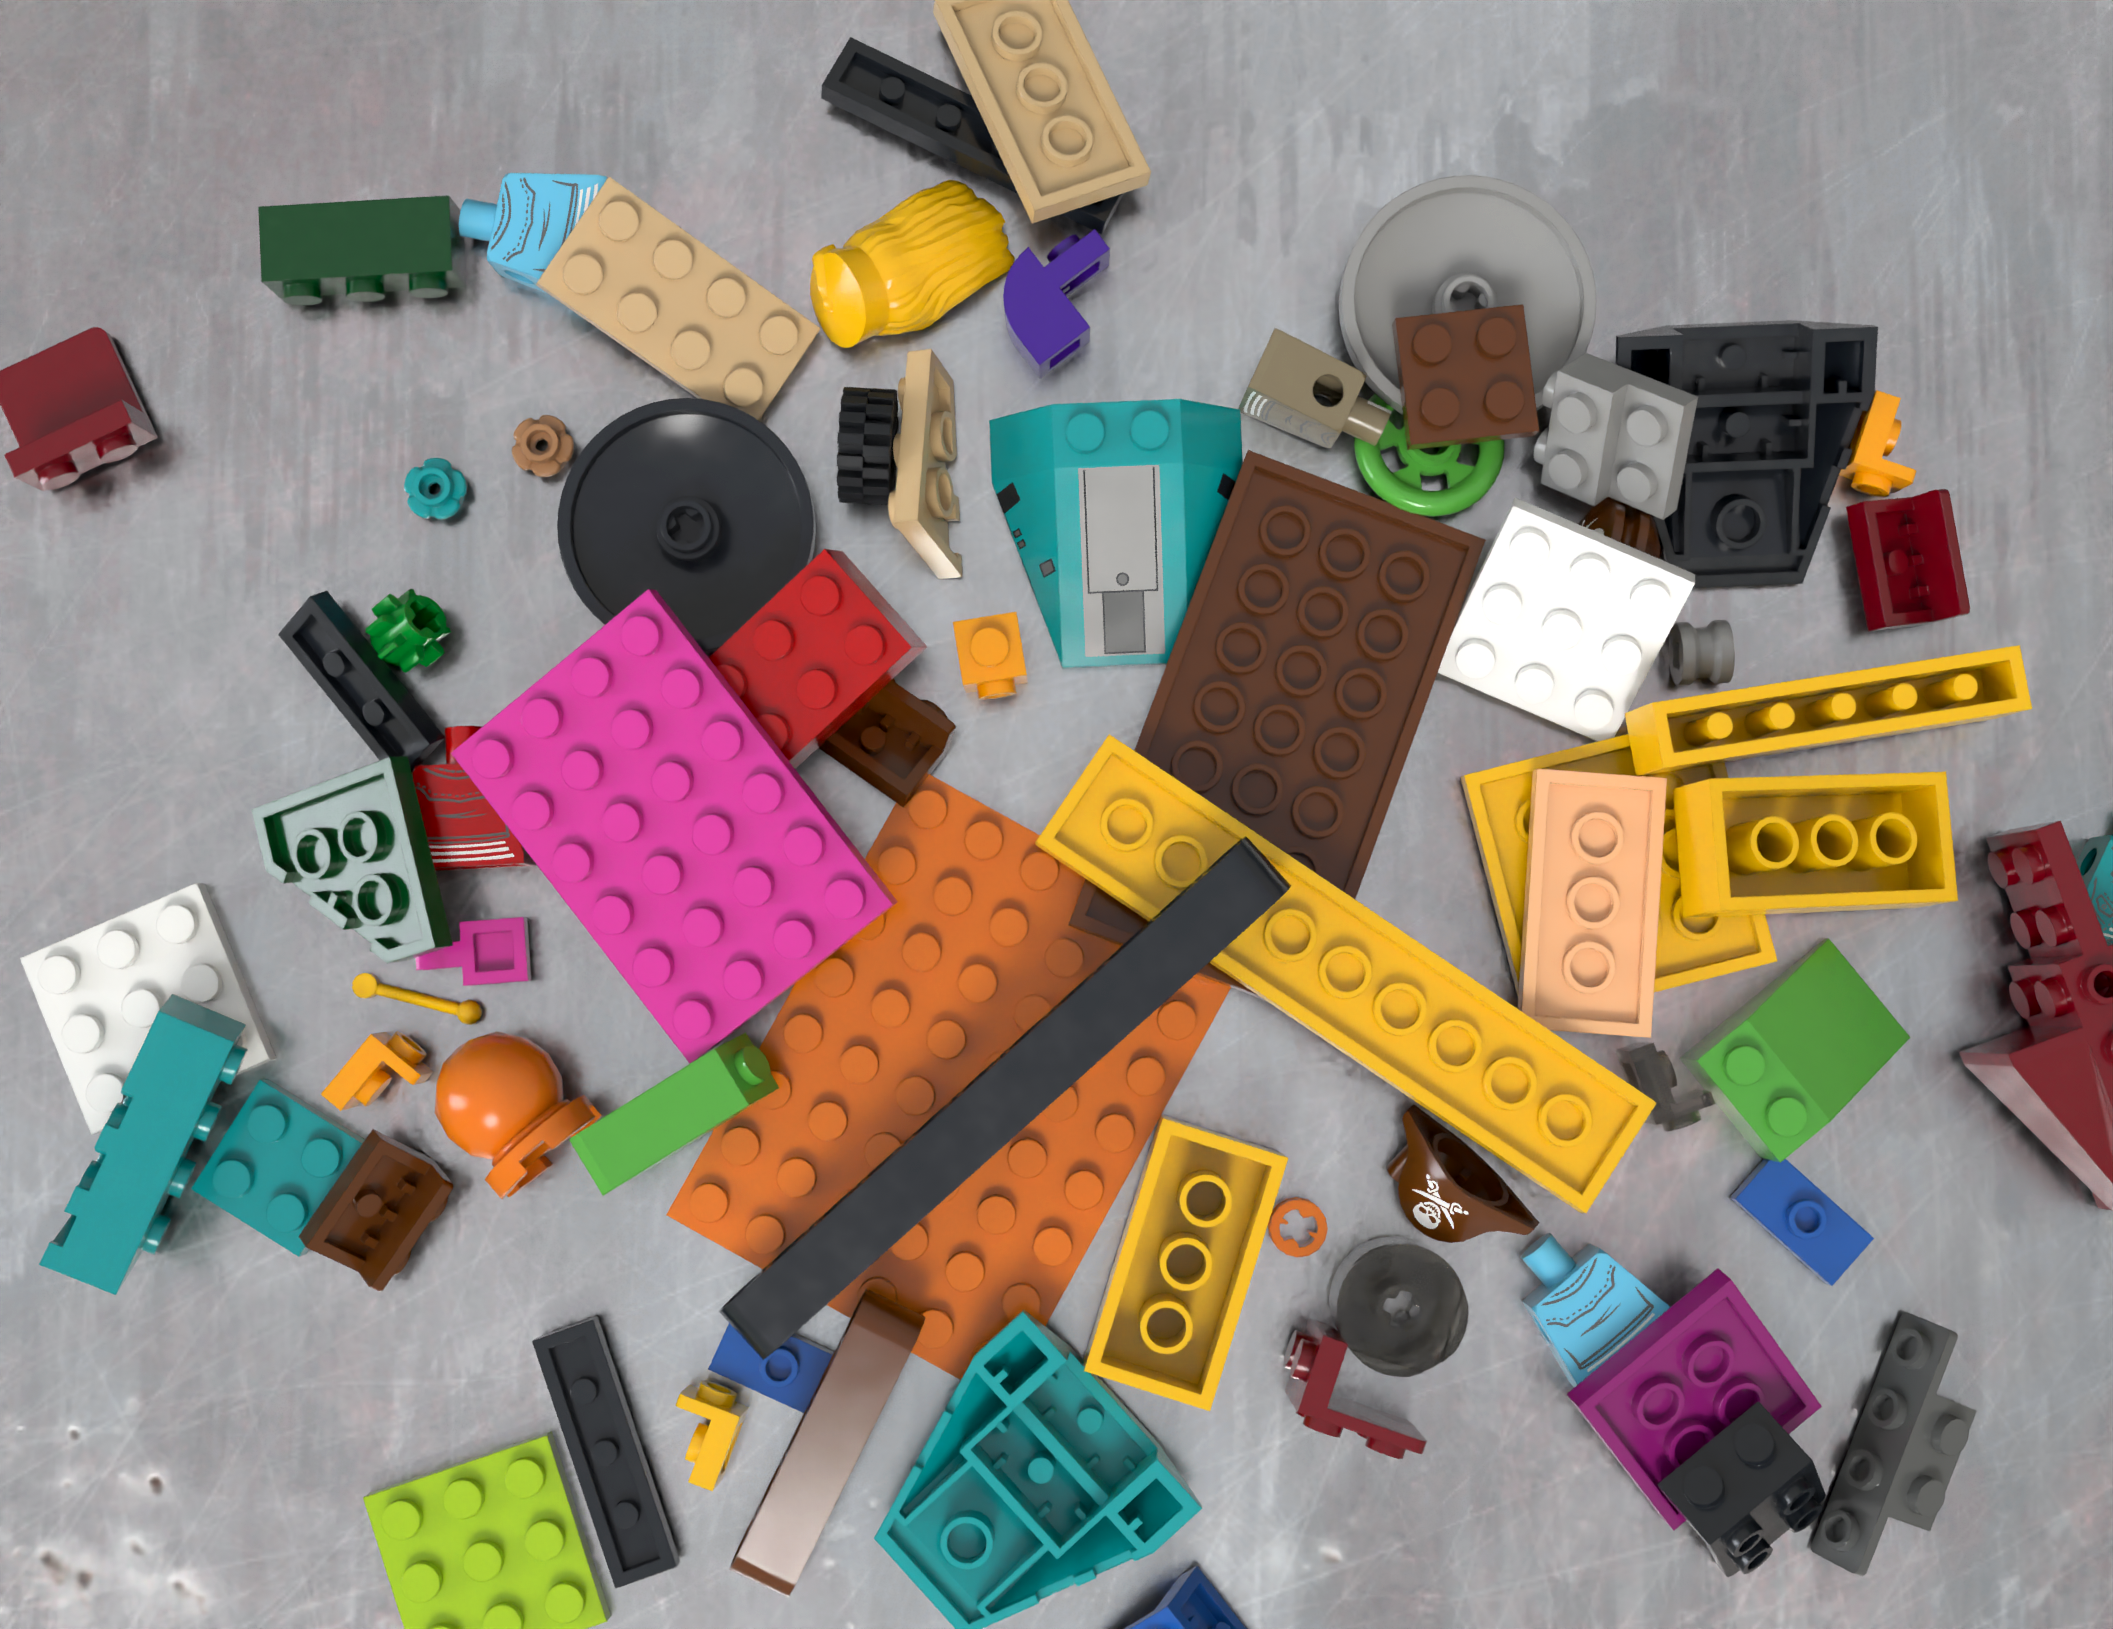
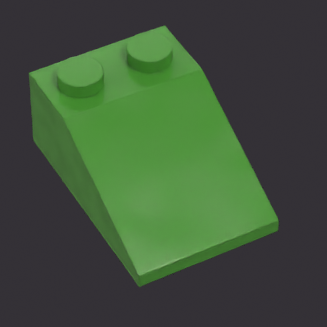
M1825 938L1679 1059L1760 1158L1781 1163L1831 1122L1911 1037L1831 940Z

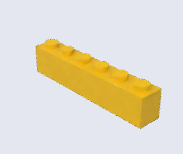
M2020 645L1653 702L1626 712L1625 719L1636 776H1643L1992 720L2030 710L2032 705Z

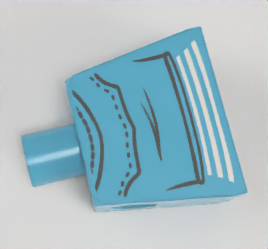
M543 173L505 174L502 179L497 204L468 198L464 200L459 216L460 236L489 241L487 261L497 274L546 293L535 284L607 180V176Z
M1547 1233L1531 1244L1521 1255L1522 1260L1542 1282L1523 1300V1304L1573 1387H1576L1670 1308L1668 1304L1612 1257L1592 1244L1585 1246L1571 1258L1551 1233Z

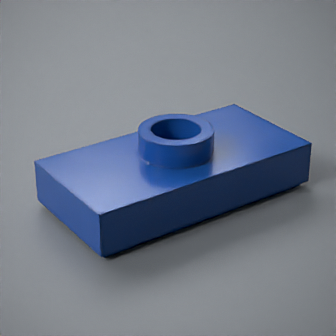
M1763 1159L1730 1196L1738 1206L1825 1284L1830 1286L1834 1285L1874 1239L1786 1159L1781 1163Z
M729 1323L708 1370L804 1413L834 1351L794 1333L771 1355L762 1360Z

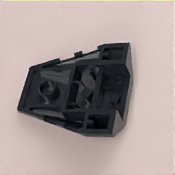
M1785 320L1666 325L1616 336V365L1698 397L1677 510L1664 520L1652 515L1657 527L1665 561L1695 574V585L1693 588L1803 584L1831 509L1828 506L1830 497L1841 469H1846L1853 451L1849 447L1863 410L1868 411L1875 392L1877 326Z

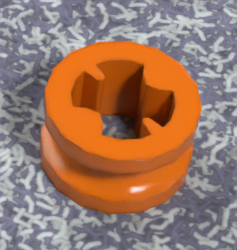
M1301 1197L1285 1198L1276 1204L1268 1222L1269 1236L1275 1246L1286 1255L1293 1257L1309 1256L1319 1250L1326 1239L1328 1230L1326 1218L1320 1208L1308 1199ZM1297 1209V1212L1303 1218L1311 1216L1314 1218V1230H1306L1311 1237L1302 1244H1298L1292 1236L1282 1238L1280 1234V1223L1288 1224V1221L1283 1217L1291 1210Z

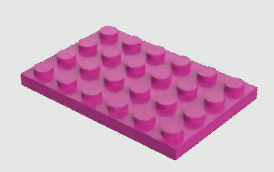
M648 589L451 752L689 1064L708 1053L898 902L657 590Z

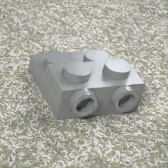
M1588 353L1583 354L1560 370L1555 371L1548 379L1543 390L1542 403L1545 407L1552 409L1549 427L1541 433L1534 448V460L1543 465L1541 484L1592 506L1610 497L1664 520L1677 510L1698 397Z

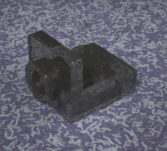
M1636 1042L1615 1050L1626 1082L1657 1102L1644 1123L1653 1125L1662 1123L1665 1132L1677 1130L1699 1122L1701 1116L1698 1110L1715 1104L1711 1091L1695 1089L1673 1097L1670 1088L1677 1086L1673 1065L1664 1050L1657 1052L1654 1043Z

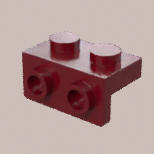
M1947 489L1932 490L1907 498L1863 501L1846 507L1868 632L1927 625L1967 615L1970 612L1951 498Z

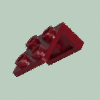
M99 327L90 328L0 370V406L19 445V448L4 454L14 478L41 491L54 490L69 485L77 480L80 474L103 463L124 459L132 455L139 446L158 438L112 337L108 332Z
M1309 1318L1304 1333L1297 1330L1294 1331L1287 1347L1283 1364L1284 1368L1290 1369L1285 1393L1295 1407L1296 1413L1304 1417L1303 1425L1320 1433L1340 1438L1343 1428L1354 1431L1359 1436L1367 1439L1365 1446L1397 1459H1403L1406 1450L1423 1454L1427 1440L1410 1421L1332 1394L1348 1347V1343L1334 1326Z

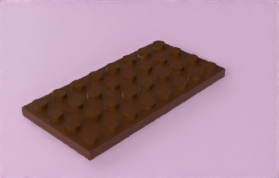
M1248 450L1134 751L1356 899L1486 540L1422 515L1404 511L1380 499ZM1085 879L1068 926L1122 946L1149 921ZM1210 962L1197 973V975L1263 999Z

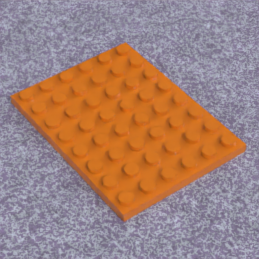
M929 774L904 807L898 803L894 805L865 857L867 863L898 902L795 983L759 1048L766 1056L770 1065L771 1075L779 1088L713 1130L666 1215L764 1269L1121 947V945L1068 926L1085 878L1036 846L1035 842L1040 835ZM1195 974L832 1299L827 1306L851 1318L864 1291L869 1289L925 1316L923 1327L911 1353L960 1380L974 1355L1022 1310H1025L1046 1326L1231 987Z

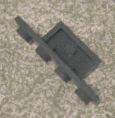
M1904 1312L1900 1316L1811 1544L1813 1553L1853 1574L1864 1576L1867 1573L1888 1517L1931 1531L1936 1515L1944 1503L1946 1489L1960 1453L1968 1441L1969 1430L1977 1412L1970 1407L1936 1394L1958 1339L1955 1331L1908 1312Z

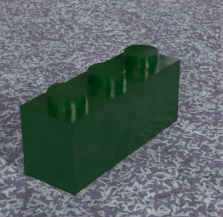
M449 195L258 207L261 282L278 297L283 298L285 303L314 305L322 302V295L346 294V298L354 301L370 302L384 299L385 292L404 290H409V294L415 297L436 298L447 295L448 288L466 287L464 237L460 236L459 233L461 210Z

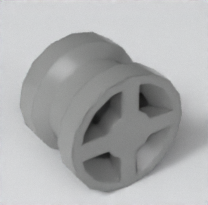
M1713 620L1706 627L1694 628L1689 622H1675L1669 635V665L1675 685H1691L1697 678H1709L1714 684L1729 683L1731 681L1734 671L1735 650L1733 633L1727 620Z

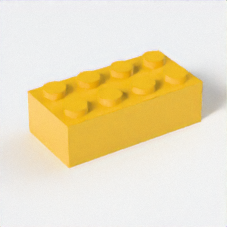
M1946 772L1709 778L1673 789L1683 918L1903 909L1958 901Z
M1160 1116L1084 1356L1085 1372L1207 1411L1211 1410L1286 1168L1287 1156L1281 1152L1168 1116Z

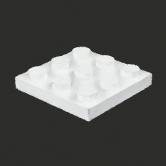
M1514 498L1458 615L1438 673L1593 740L1602 741L1614 738L1625 718V713L1631 707L1695 585V574L1518 498Z
M204 883L190 885L20 958L91 1135L101 1134L117 1103H123L126 1095L121 1094L122 1087L158 1011L172 994L246 1024L237 1045L247 1048L248 1051L237 1075L276 1059Z

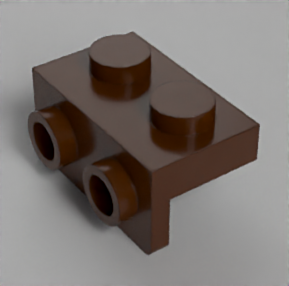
M893 678L843 726L827 738L819 749L904 807L920 788L927 776L934 771L946 756L956 726L947 718L940 707L931 701L920 700L898 685Z
M372 1129L304 1227L299 1238L306 1248L359 1272L368 1287L381 1292L390 1279L400 1273L406 1266L413 1246L428 1224L436 1220L444 1211L448 1202V1196L453 1189V1183L433 1159Z

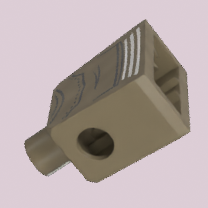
M1277 328L1273 330L1238 408L1241 413L1326 448L1333 446L1342 431L1376 446L1392 412L1358 396L1367 377L1362 371ZM1319 395L1327 398L1332 407L1322 406L1316 401L1314 396Z

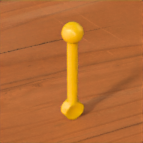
M371 973L359 974L352 982L353 992L360 998H372L376 995L457 1015L458 1019L466 1025L476 1023L482 1015L481 1006L474 1000H465L462 1003H457L380 983L376 975Z

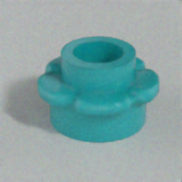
M430 458L425 460L423 466L412 468L405 478L404 490L409 494L408 506L416 515L425 519L432 516L443 520L453 516L460 509L467 493V482L461 471L452 469L451 463L445 459ZM434 483L439 484L441 488L440 492L436 495L431 494L429 491L430 486Z

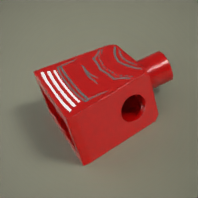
M481 726L445 728L446 764L415 766L412 776L435 871L537 866L451 754V752L477 732Z

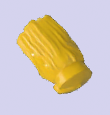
M947 180L911 195L876 221L857 230L843 245V248H836L834 244L823 247L812 257L813 269L810 280L812 305L823 331L836 345L850 348L872 336L897 335L929 327L985 284L1010 270L1015 257L1007 249L1009 241L1007 235L1002 232V227L1005 223L1002 214L986 199L977 198L973 189L969 188L966 184L955 180Z

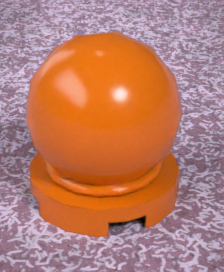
M496 1031L467 1041L459 1046L443 1063L436 1083L435 1114L450 1140L469 1155L493 1160L492 1165L494 1168L489 1172L485 1181L502 1200L506 1196L511 1197L553 1165L545 1156L547 1152L558 1147L569 1137H573L602 1117L585 1095L574 1099L572 1102L568 1099L564 1100L563 1078L549 1053L527 1037Z

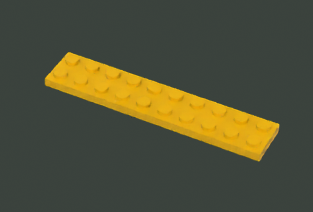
M1110 734L1107 736L1036 840V846L1147 921H1150L1225 852L1246 836L1288 881L1291 887L1274 905L1214 957L1210 963L1578 1212H1588L1657 1102Z

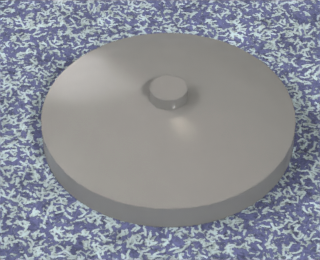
M1474 175L1450 176L1419 184L1403 192L1381 208L1368 222L1359 235L1343 272L1339 294V318L1342 336L1355 368L1367 376L1365 379L1366 384L1378 397L1403 415L1392 328L1395 318L1523 304L1536 409L1538 410L1544 406L1542 394L1550 376L1587 352L1596 320V285L1588 255L1580 239L1569 223L1549 203L1536 194L1504 180Z

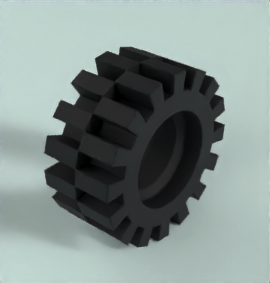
M844 387L837 438V493L840 503L888 505L890 492L895 489V470L897 468L893 454V441L898 431V394L895 389Z

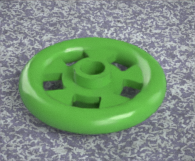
M1375 393L1369 399V401L1388 410H1394ZM1389 419L1376 446L1354 437L1357 464L1364 479L1373 491L1387 503L1404 511L1422 516L1450 515L1462 511L1479 501L1496 482L1504 459V440L1473 443L1479 445V455L1475 467L1457 462L1461 451V444L1437 447L1438 453L1434 455L1424 453L1420 449L1407 450L1405 427L1403 426L1401 430L1397 429ZM1396 446L1398 455L1406 468L1392 473L1386 466L1380 451ZM1443 473L1446 475L1448 489L1439 491L1422 490L1420 475L1437 476Z

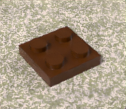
M1523 304L1395 318L1392 328L1407 450L1533 437L1539 432Z

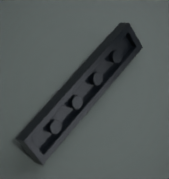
M852 37L849 38L822 84L821 99L1017 193L972 95ZM1124 193L1060 215L1091 230L1095 229L1102 235Z

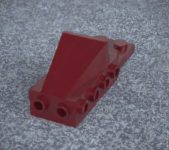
M2061 821L2009 829L1986 838L1991 850L1988 854V865L1996 883L2001 888H2005L2014 911L2010 916V923L2015 938L2023 948L2028 949L2031 957L2008 966L2013 980L2009 985L2011 1000L2017 1012L2028 1020L2030 1027L1959 1053L1964 1065L2092 1191L2097 1207L2113 1211V939H2105Z

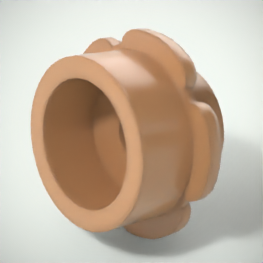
M542 415L538 420L528 418L522 421L514 431L513 437L516 440V444L512 447V456L521 469L525 471L530 469L538 477H550L560 472L572 458L574 440L571 435L566 434L565 424L557 417ZM540 440H546L548 443V447L544 451H539L536 447Z

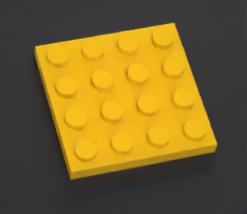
M1628 734L1460 777L1517 996L1519 995L1533 770L1550 769L1636 776ZM1725 762L1643 775L1645 777L1667 778L1654 992L1777 962L1765 914L1683 918L1673 789L1709 778H1729Z

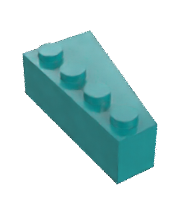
M172 994L158 1011L122 1087L121 1094L126 1095L123 1103H117L94 1148L95 1152L100 1153L97 1161H91L64 1212L72 1215L55 1239L49 1242L39 1265L116 1295L142 1252L145 1251L155 1255L171 1222V1218L161 1215L169 1195L181 1198L197 1162L186 1158L195 1138L206 1142L222 1109L221 1105L211 1102L220 1081L230 1085L233 1083L247 1054V1048L237 1045L246 1024Z

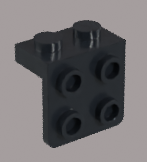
M1759 1401L1657 1484L1664 1496L1703 1539L1716 1564L1727 1577L1736 1574L1738 1571L1748 1574L1761 1566L1771 1555L1773 1548L1770 1545L1789 1529L1794 1533L1805 1529L1820 1515L1823 1509L1820 1503L1826 1496L1813 1460Z

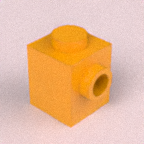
M1017 612L953 622L965 693L978 691L979 700L996 699L1014 695L1017 693L1015 685L1028 683Z

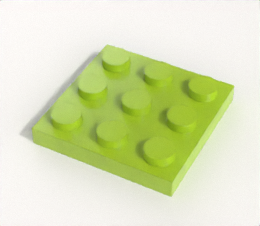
M552 1431L370 1492L363 1497L404 1629H587L605 1623L611 1617Z

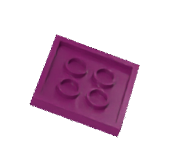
M1719 1268L1566 1394L1660 1517L1673 1531L1686 1520L1664 1496L1657 1485L1758 1401L1788 1434L1822 1407L1736 1285Z

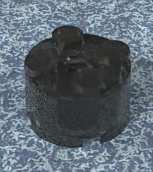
M1383 1237L1362 1242L1340 1264L1330 1288L1329 1307L1335 1329L1346 1340L1350 1351L1363 1364L1385 1375L1411 1377L1433 1368L1440 1362L1443 1363L1457 1350L1466 1332L1469 1306L1459 1277L1445 1259L1427 1246L1412 1239ZM1403 1291V1296L1412 1304L1409 1313L1398 1311L1395 1319L1391 1320V1314L1383 1307L1387 1298L1396 1299L1399 1292Z

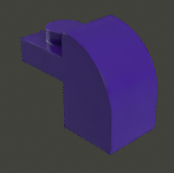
M1095 229L1081 240L1076 234H1073L1061 241L1047 255L1050 263L1045 267L1028 247L1018 256L1008 272L1003 294L1007 331L1014 346L1039 379L1043 378L1090 342V326L1067 297L1109 266L1110 248Z

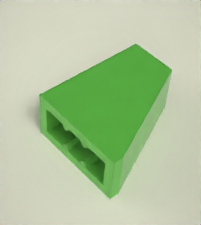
M745 1032L714 1048L577 1133L569 1141L604 1196L670 1158L774 1092L779 1086L771 1075L770 1065L766 1056L752 1044Z

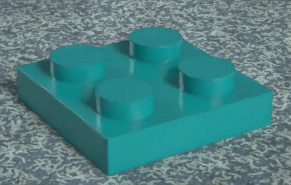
M260 1079L191 1190L300 1257L309 1250L299 1238L300 1233L365 1139L271 1080Z

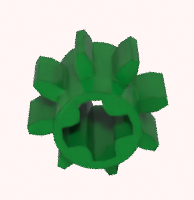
M409 589L398 599L394 595L388 594L372 608L374 615L378 619L365 630L367 634L371 635V645L378 653V657L386 663L400 666L402 671L407 673L419 663L427 668L445 653L443 647L438 642L450 634L451 630L446 627L444 612L432 599L416 595L414 589Z

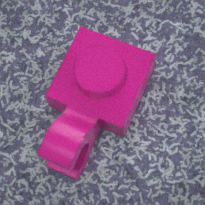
M527 917L459 922L460 941L452 942L453 946L416 958V970L462 967L463 986L531 981Z

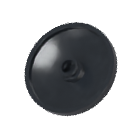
M679 398L653 402L638 407L609 423L594 436L580 453L567 476L558 508L557 530L561 559L566 574L582 602L603 624L606 625L645 591L654 589L661 595L705 654L714 653L812 561L815 547L816 521L812 495L807 481L790 450L773 431L753 416L735 407L705 399Z

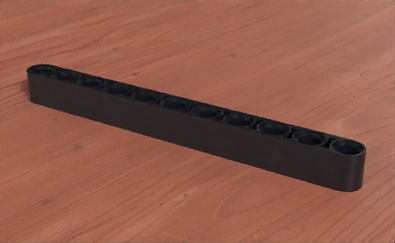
M1246 836L1239 840L741 1288L719 1310L722 1316L762 1360L771 1355L1274 905L1291 887L1288 881Z

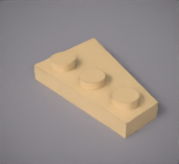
M932 349L909 351L907 353L906 376L901 378L898 384V399L902 410L901 433L896 434L893 441V454L898 471L896 490L890 492L888 499L889 517L894 528L899 529L938 579L962 577V555L953 553L949 548L948 522L960 521L959 497L953 493L952 481L945 463L946 461H953L957 456L954 380Z

